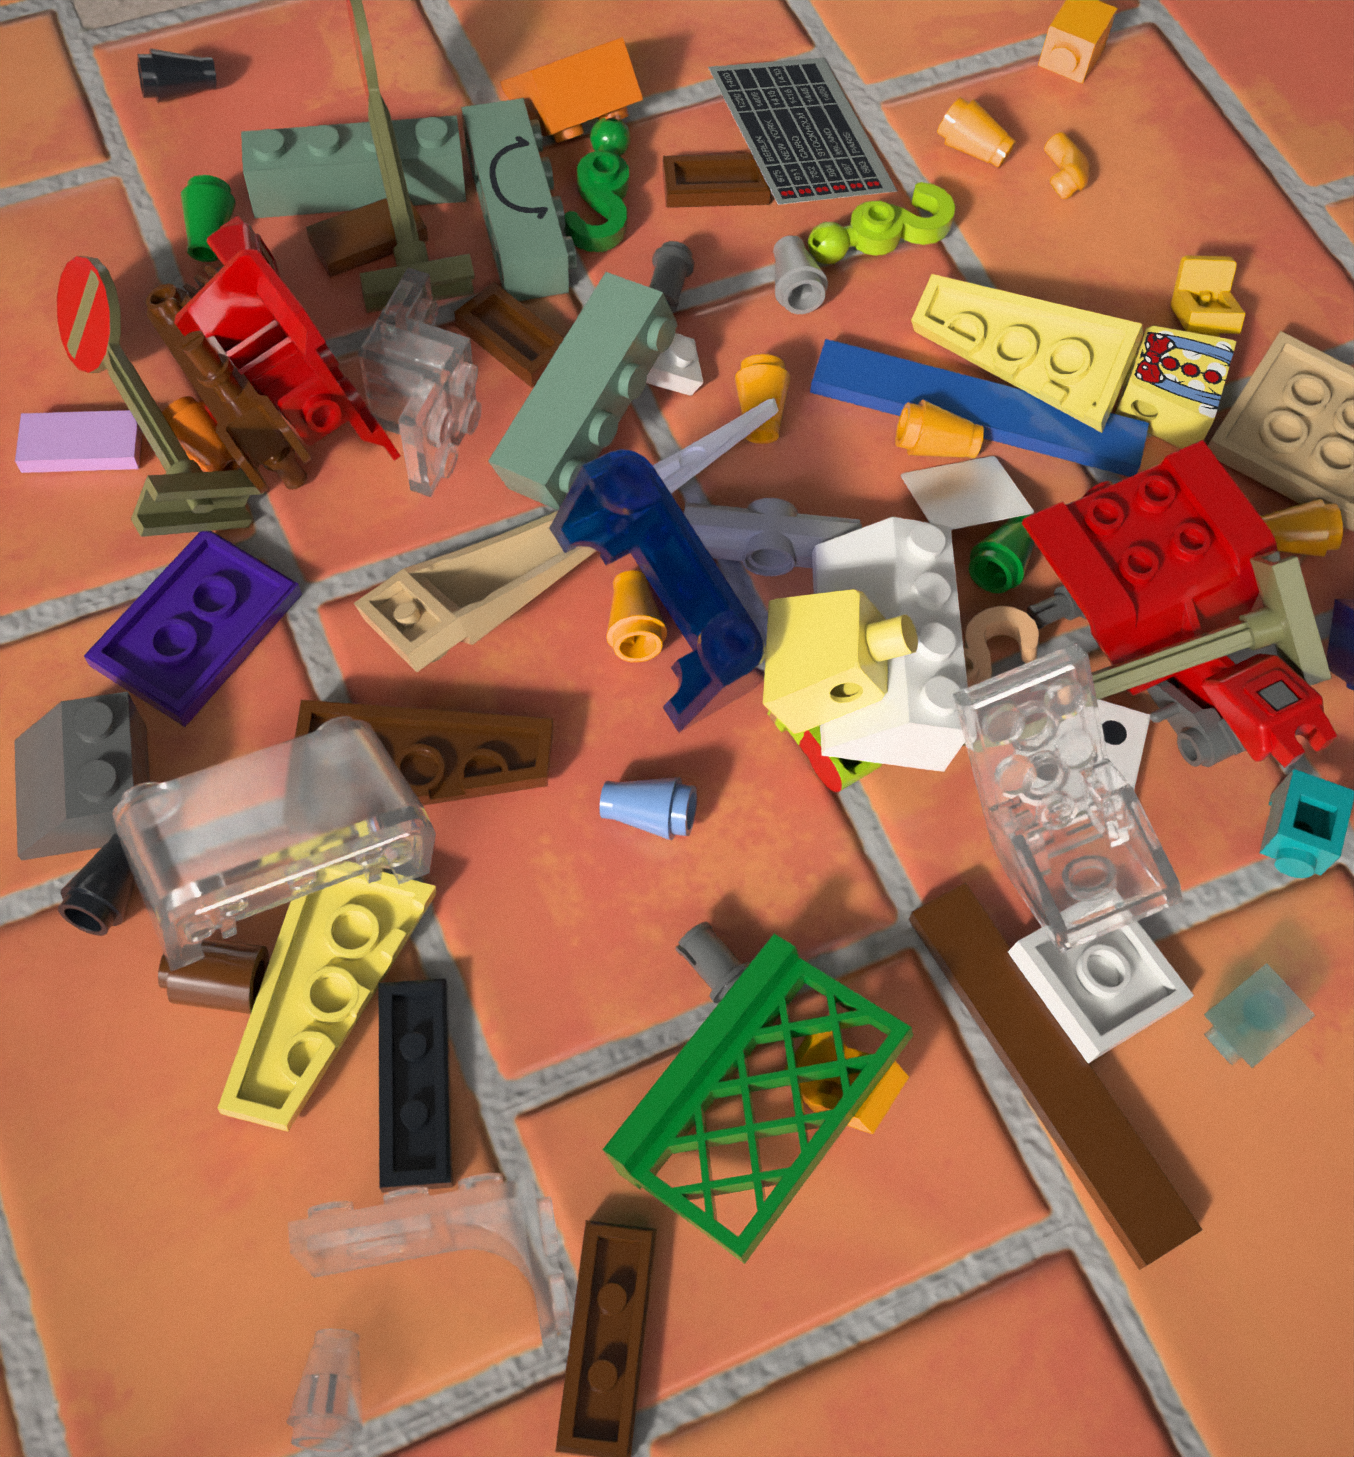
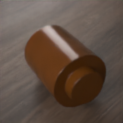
M182 936L176 943L175 948L167 947L159 965L158 983L160 988L167 989L170 1003L251 1014L269 964L268 949L266 946Z

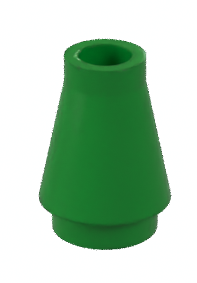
M197 175L188 180L187 186L180 194L188 241L187 254L197 261L214 262L218 260V257L209 247L207 238L219 230V227L231 220L236 201L231 194V188L227 182L215 176Z
M1031 514L1009 518L1006 523L971 550L969 574L972 580L983 590L991 593H1004L1009 589L1017 587L1022 582L1035 542L1022 525L1023 519Z

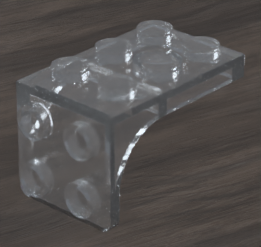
M479 1174L460 1180L458 1182L459 1191L429 1196L428 1188L426 1187L403 1188L386 1193L383 1196V1205L354 1210V1205L351 1201L327 1202L310 1207L307 1210V1219L288 1222L290 1254L313 1277L458 1250L473 1249L494 1253L511 1262L529 1282L536 1299L540 1333L545 1354L560 1351L557 1333L571 1330L564 1275L559 1273L548 1276L546 1265L547 1257L560 1255L552 1198L536 1199L533 1177L503 1182L502 1174Z

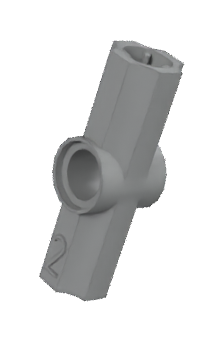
M777 498L759 499L749 504L747 508L685 502L680 555L742 561L743 566L755 574L779 576L788 573L793 567L812 568V551L815 545L861 529L862 524H860L859 519L799 514L793 504Z

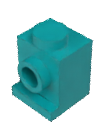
M1293 769L1270 796L1268 805L1271 808L1259 853L1274 858L1275 868L1285 875L1295 878H1308L1315 873L1321 876L1341 857L1354 802V790Z

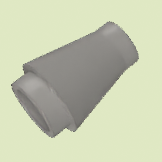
M797 236L783 237L777 241L773 248L775 257V297L779 304L791 313H810L816 310L825 299L828 287L827 277L806 250L801 238Z

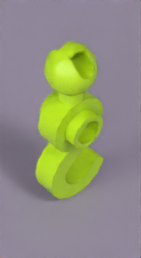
M918 182L915 185L911 203L916 208L930 212L933 215L932 217H919L902 207L882 201L864 202L852 212L851 222L848 226L842 227L836 222H822L815 226L808 237L809 252L815 257L816 261L822 264H835L842 260L849 248L853 246L865 254L878 256L893 251L898 246L900 238L910 243L921 245L936 243L945 238L951 229L955 204L952 197L944 189L934 184Z

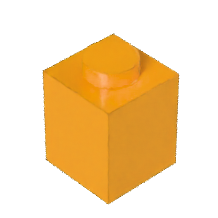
M1066 0L1049 26L1038 66L1083 84L1105 48L1118 8L1099 0Z

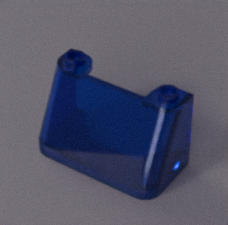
M620 449L609 452L582 465L549 529L564 553L575 549L576 546L591 547L601 552L600 557L606 566L631 553L693 650L672 665L671 669L676 677H679V686L675 695L663 706L673 725L680 733L751 692L764 680L766 643L759 629L654 466L644 456L634 451Z

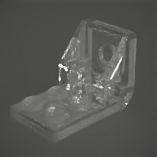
M1077 643L953 694L991 843L1005 874L1059 953L1183 902L1180 882L1133 787L1108 758L1089 656Z

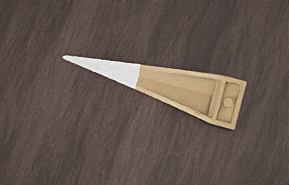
M775 398L764 401L679 452L592 496L498 536L403 568L354 602L363 619L418 672L431 662L441 659L450 648L459 642L475 644L779 411Z

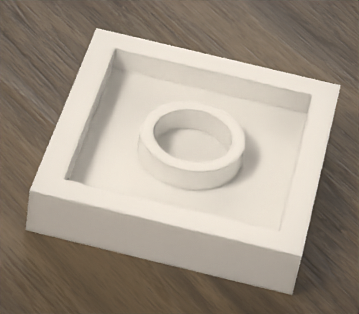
M1113 889L1020 939L1008 951L1087 1063L1092 1062L1180 1008L1194 996Z

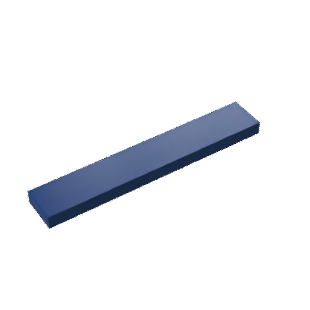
M825 339L810 389V393L897 416L901 415L902 409L907 402L919 404L921 400H925L972 421L974 424L982 425L984 427V439L1128 477L1137 474L1140 468L1149 427L1148 422L1110 413L1105 428L1101 433L1021 389Z

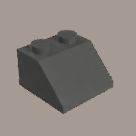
M128 692L61 701L14 740L17 856L21 861L102 848L109 842L112 835L116 833L128 835L139 842L154 839L147 730Z

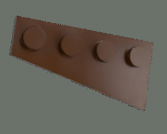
M301 700L281 819L285 826L288 827L548 786L554 729L553 718Z

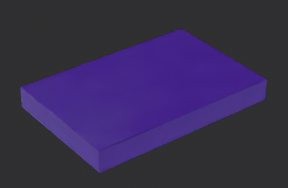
M202 531L193 538L88 650L84 657L91 668L186 727L299 599L302 593L297 582L216 533Z

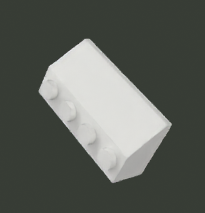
M891 517L815 545L812 551L814 594L850 589L862 591L885 619L904 614L908 615L915 626L918 637V649L915 653L888 660L887 693L881 701L820 725L822 756L944 772L972 733L951 527Z

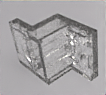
M408 267L358 351L369 411L384 430L401 435L410 490L432 497L441 478L448 479L453 473L459 454L458 447L465 434L472 435L476 430L481 417L482 404L476 399L475 386L478 379V367L473 364L470 338L436 327L438 304L436 301H433L430 274Z

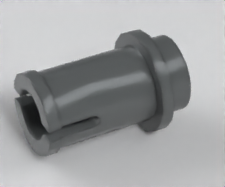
M668 241L656 249L653 254L652 263L655 269L649 287L663 292L672 313H675L685 278L693 273L695 262L692 258L691 250L686 245L676 241Z
M702 922L693 927L680 939L679 945L675 948L679 955L688 961L712 989L710 998L714 1003L721 1001L750 964V962L741 963L716 935L708 922Z

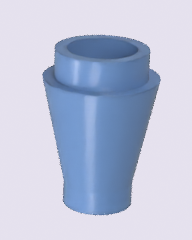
M680 777L626 782L605 781L600 796L601 818L616 820L672 841L675 835L689 836L692 831L696 814L697 790L694 785L683 784Z

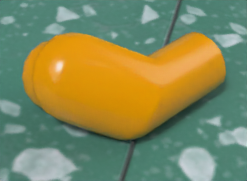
M1064 132L1053 135L1045 144L1044 151L1059 167L1060 171L1051 176L1050 184L1061 199H1069L1076 190L1081 192L1087 186L1090 166L1085 155Z

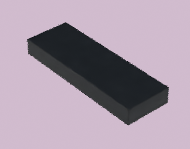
M447 979L378 983L379 1188L382 1193L453 1188Z

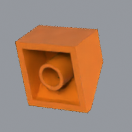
M623 37L500 81L503 92L509 100L524 99L529 120L538 119L542 137L553 134L556 143L585 133L582 123L596 117L599 120L604 117L617 120L630 116L627 106L643 100Z

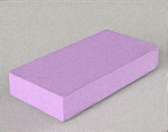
M130 410L21 413L15 462L21 473L139 469L142 430Z

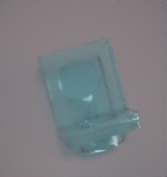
M1266 963L1204 1014L1213 1024L1204 1035L1231 1065L1243 1058L1253 1068L1316 1015Z

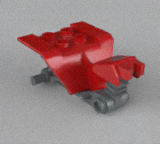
M1201 440L1165 456L1162 463L1115 484L1111 481L1101 482L1076 501L1067 505L1062 501L1024 518L1022 525L1063 583L1062 586L1055 589L1054 596L1028 606L1027 614L1035 620L1039 630L1063 617L1067 620H1073L1079 616L1087 619L1092 636L1111 665H1115L1238 622L1240 615L1251 612L1260 593L1250 559L1273 550L1278 551L1277 543L1269 527L1206 443ZM1259 653L1237 664L1225 655L1127 689L1133 696L1142 691H1148L1159 707L1158 710L1151 713V721L1159 723L1167 719L1178 735L1177 745L1182 757L1194 767L1199 765L1211 767L1233 755L1247 751L1256 762L1265 760L1271 753L1286 768L1296 763L1305 753L1295 735L1305 737L1316 752L1326 748L1337 737L1332 724L1324 713L1323 697L1277 655Z

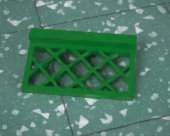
M774 933L602 1150L620 1176L639 1190L641 1188L645 1189L745 1264L913 1037L912 1027L799 958L796 946ZM807 984L827 997L830 1015L790 1022L788 1005L803 985ZM837 1004L850 1012L838 1014ZM780 1016L781 1024L772 1026ZM870 1024L888 1035L875 1054L846 1059L841 1029ZM833 1031L837 1061L798 1068L793 1038ZM784 1040L788 1070L749 1077L747 1057L759 1044ZM739 1069L740 1078L730 1080ZM860 1073L852 1085H850L849 1074ZM840 1076L843 1097L834 1109L805 1114L800 1083ZM791 1085L795 1116L756 1123L752 1092ZM742 1094L746 1125L707 1132L705 1112L713 1101L717 1098ZM696 1124L697 1134L688 1135V1133ZM819 1128L809 1141L807 1130ZM798 1132L801 1153L793 1164L787 1168L762 1172L758 1139ZM748 1141L752 1174L713 1180L709 1148ZM693 1150L699 1151L702 1183L672 1188L656 1176L672 1154ZM776 1185L766 1199L765 1187ZM754 1189L757 1212L741 1234L737 1236L718 1222L715 1196ZM704 1198L705 1212L689 1200Z

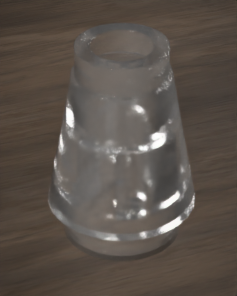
M321 1329L315 1332L314 1344L311 1347L286 1423L293 1427L292 1445L306 1450L321 1452H340L352 1449L354 1433L363 1428L360 1351L358 1350L359 1334L344 1329Z

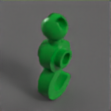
M606 117L596 121L591 130L590 142L594 152L585 155L577 166V190L588 205L608 219V221L602 225H590L574 211H568L564 215V233L566 236H572L576 247L589 252H604L616 247L623 240L627 227V209L622 199L628 191L629 167L620 156L625 154L628 149L631 136L628 126L621 119H606Z

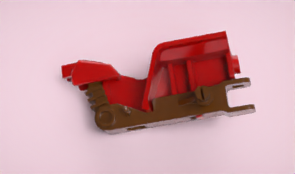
M238 215L219 227V230L207 238L209 247L223 264L222 267H217L216 269L209 265L204 268L210 277L209 280L197 274L193 278L200 286L198 289H195L188 283L183 286L185 290L176 288L173 284L168 283L154 288L146 297L145 304L148 307L147 316L205 403V409L217 424L216 433L237 464L261 494L269 489L257 470L261 464L267 470L275 471L288 489H297L307 480L306 472L299 466L294 455L296 452L304 464L312 458L283 417L294 427L308 446L315 444L348 421L362 441L383 446L394 461L401 457L382 426L368 410L366 403L356 388L342 374L338 367L340 365L326 345V341L304 308L280 279L276 260L258 233L255 234L248 223H244Z

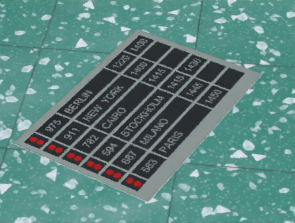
M824 58L708 67L778 205L897 192L896 187Z

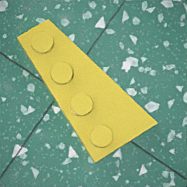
M931 274L911 319L914 332L1101 433L1105 428L1143 336L1141 323Z
M308 852L218 1105L220 1114L289 1132L378 989V983L383 981L436 896V886Z

